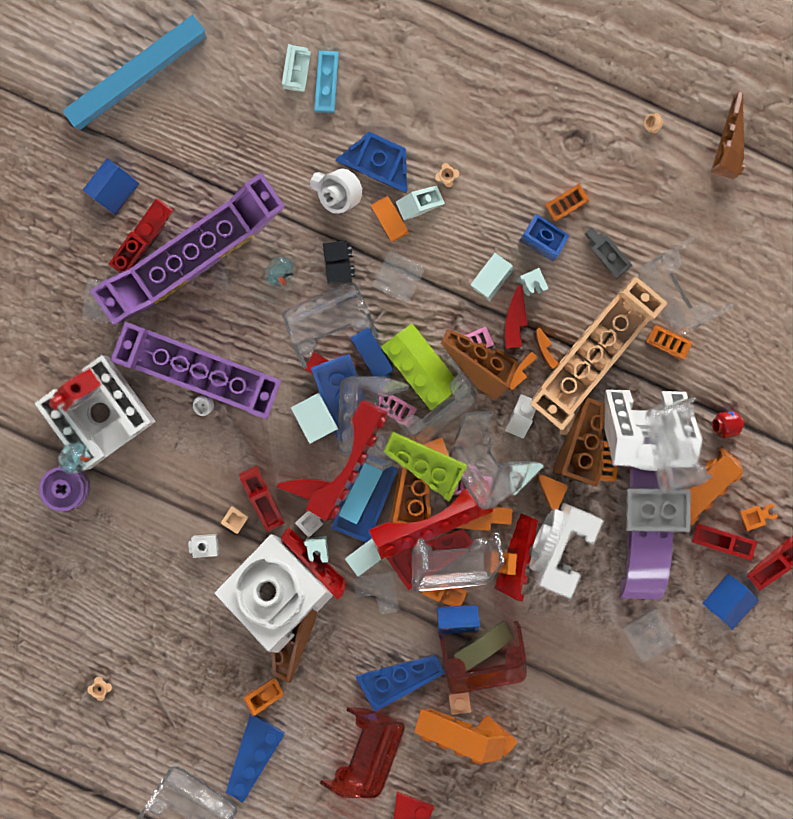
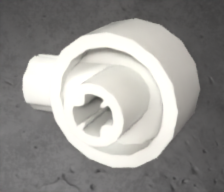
M339 169L327 175L317 172L311 178L310 187L318 191L320 202L331 213H344L355 207L361 200L362 187L360 181L349 170Z

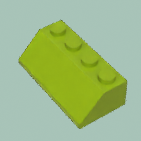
M412 323L381 346L382 351L430 411L461 387L457 379Z

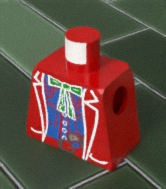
M88 368L62 384L53 394V398L49 399L50 406L54 410L62 408L66 412L88 400L102 384L92 370Z

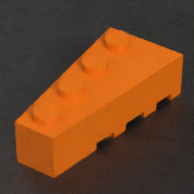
M723 446L718 450L720 455L717 458H711L706 463L705 471L697 473L690 481L691 486L683 488L691 490L690 525H693L698 520V515L703 510L707 511L714 503L713 500L717 496L721 497L727 492V487L732 482L736 483L743 476L742 472L744 470L741 463Z
M402 465L399 466L389 522L412 523L430 518L429 485L423 480L418 479L410 470Z
M434 709L420 710L414 733L421 735V739L429 742L434 741L438 747L443 749L450 748L454 750V754L461 757L467 756L475 764L483 765L486 762L501 761L508 737L503 735L494 737L491 735L490 730L471 728L472 724L466 721L456 720L454 722L455 717Z

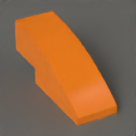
M492 507V513L457 528L490 531L491 523L511 525L513 509L511 507Z

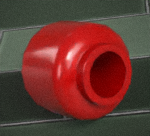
M735 411L720 412L712 421L713 431L721 438L736 437L740 435L744 427L743 418Z

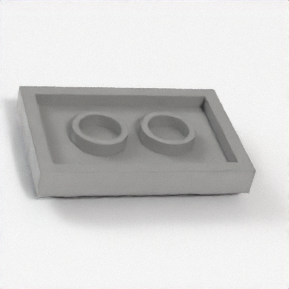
M627 488L626 530L690 532L691 490Z

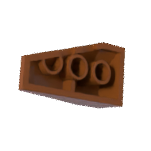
M738 92L733 97L710 172L730 179H735L742 175L745 167L743 163V93Z
M448 329L445 332L440 344L477 388L493 400H496L508 389L518 362L499 349L493 351L486 348V344L482 342L476 344L469 337Z
M588 397L584 399L560 449L552 473L595 487L598 486L603 470L602 449L604 448V442H602V429L604 428V403Z
M314 609L291 630L295 636L278 653L271 652L273 675L288 683L293 679L317 615V611Z

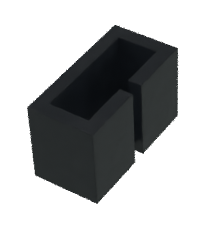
M347 240L323 243L328 285L352 283V277H355L354 265L350 266L349 258L353 257L352 246H347Z

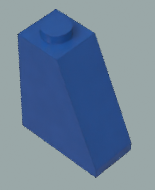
M369 327L351 337L375 380L380 379L382 382L392 376L390 372L393 369Z

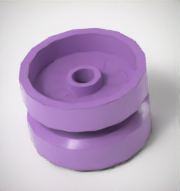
M60 466L49 470L42 477L39 485V492L43 503L56 511H68L82 505L90 492L89 480L82 470L78 472L74 466Z

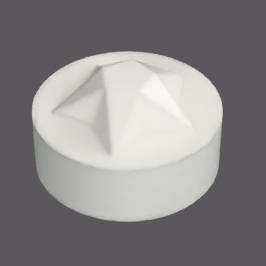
M200 395L194 399L193 409L198 415L205 416L213 411L214 402L210 397Z

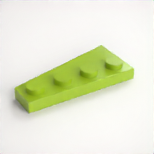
M393 431L384 447V452L410 470L418 479L427 483L435 492L440 493L448 502L467 467L465 463Z

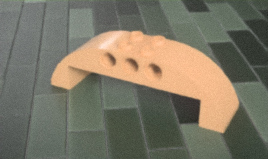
M635 276L604 308L559 362V365L554 368L534 395L530 405L559 429L563 430L575 414L573 412L649 320L655 319L668 302Z

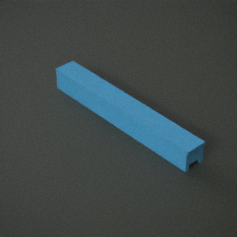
M191 15L62 110V112L74 128L76 127L80 131L206 38L204 28L195 16Z

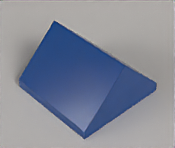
M106 159L84 187L83 191L116 215L139 185V182L109 159Z
M536 214L519 240L553 262L559 256L570 235Z
M727 574L702 604L733 630L759 600L747 587L730 574Z
M477 605L437 607L438 634L476 633L479 631L480 621Z

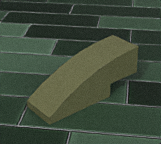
M502 621L471 639L469 643L454 651L453 655L463 672H466L512 641L514 637L506 623Z

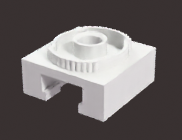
M101 355L82 369V371L90 368L102 384L88 400L66 412L62 408L54 410L49 403V399L53 398V394L57 391V389H54L35 403L79 465L83 463L80 461L81 457L84 456L83 452L86 450L89 453L90 460L86 465V462H84L83 471L93 468L156 422L109 356ZM97 403L106 404L110 410L109 418L105 422H97L92 417V408Z
M606 390L604 398V429L613 465L632 466L649 471L665 470L671 467H697L702 438L686 392L662 391V411L631 410L633 400L630 390Z
M561 502L559 509H553L547 515L535 538L529 564L530 569H532L530 574L540 586L571 598L580 574L571 570L572 567L563 562L559 566L560 557L572 530L575 534L583 537L584 540L594 544L603 520Z
M272 534L215 592L216 596L266 650L276 653L295 636L291 630L312 609L318 612L333 596L298 556L283 544L282 539ZM266 582H272L276 587V595L269 602L263 601L259 595L261 586Z

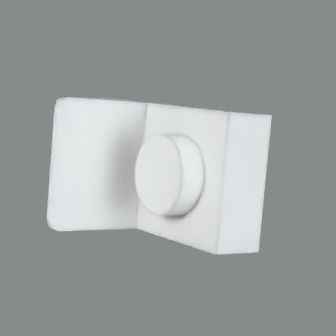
M520 394L506 426V432L520 438L525 437L533 422L532 418L536 411L530 405L532 398Z

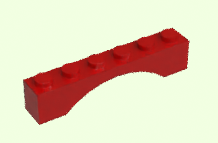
M367 400L360 402L352 418L354 441L349 460L342 472L331 483L314 491L306 510L325 521L337 517L340 512L339 505L341 501H344L349 495L350 490L348 488L351 482L354 483L356 481L360 465H363L368 458V449L373 447L378 439L376 434L379 428L382 429L387 422V411Z
M482 483L462 490L458 498L449 507L431 518L412 523L387 522L370 529L369 532L382 560L492 513L491 499Z

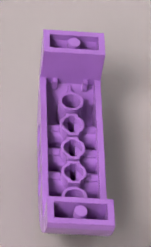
M127 322L124 323L111 358L112 362L142 371L246 410L248 413L267 419L282 381Z
M631 466L630 488L675 489L674 467L665 470L649 471ZM627 531L625 577H621L620 598L662 599L668 584L671 568L673 531Z

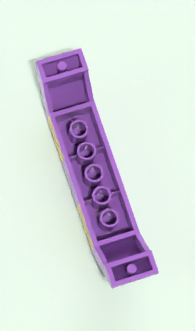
M260 173L245 183L229 201L129 270L106 279L90 290V292L113 325H116L157 305L254 238L285 206L263 174Z

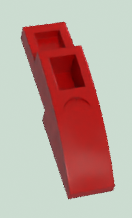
M156 198L134 231L129 233L109 262V265L119 273L135 266L165 227V223L174 210Z

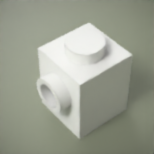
M218 534L193 536L188 543L189 553H193V558L218 556L220 554Z

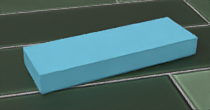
M320 50L318 52L314 112L335 114L339 52Z
M367 461L364 463L339 516L355 524L358 523L384 469Z

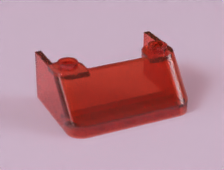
M513 621L517 647H512L506 652L505 664L467 671L461 659H447L443 634L439 635L447 685L451 692L460 694L516 684L525 680L527 676L526 654L521 626L518 621Z
M347 707L346 711L356 716V726L362 729L350 764L338 768L334 780H321L320 784L341 798H376L383 791L401 742L405 725L395 718L367 708Z

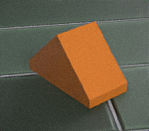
M537 474L536 477L550 511L559 509L568 485L542 474Z

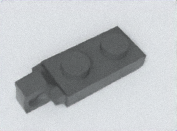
M593 227L585 232L586 237L591 241L588 244L589 247L616 279L633 266L607 235L605 236L602 232L598 234Z

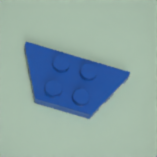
M368 132L335 160L339 164L405 194L407 193L406 148L383 137Z

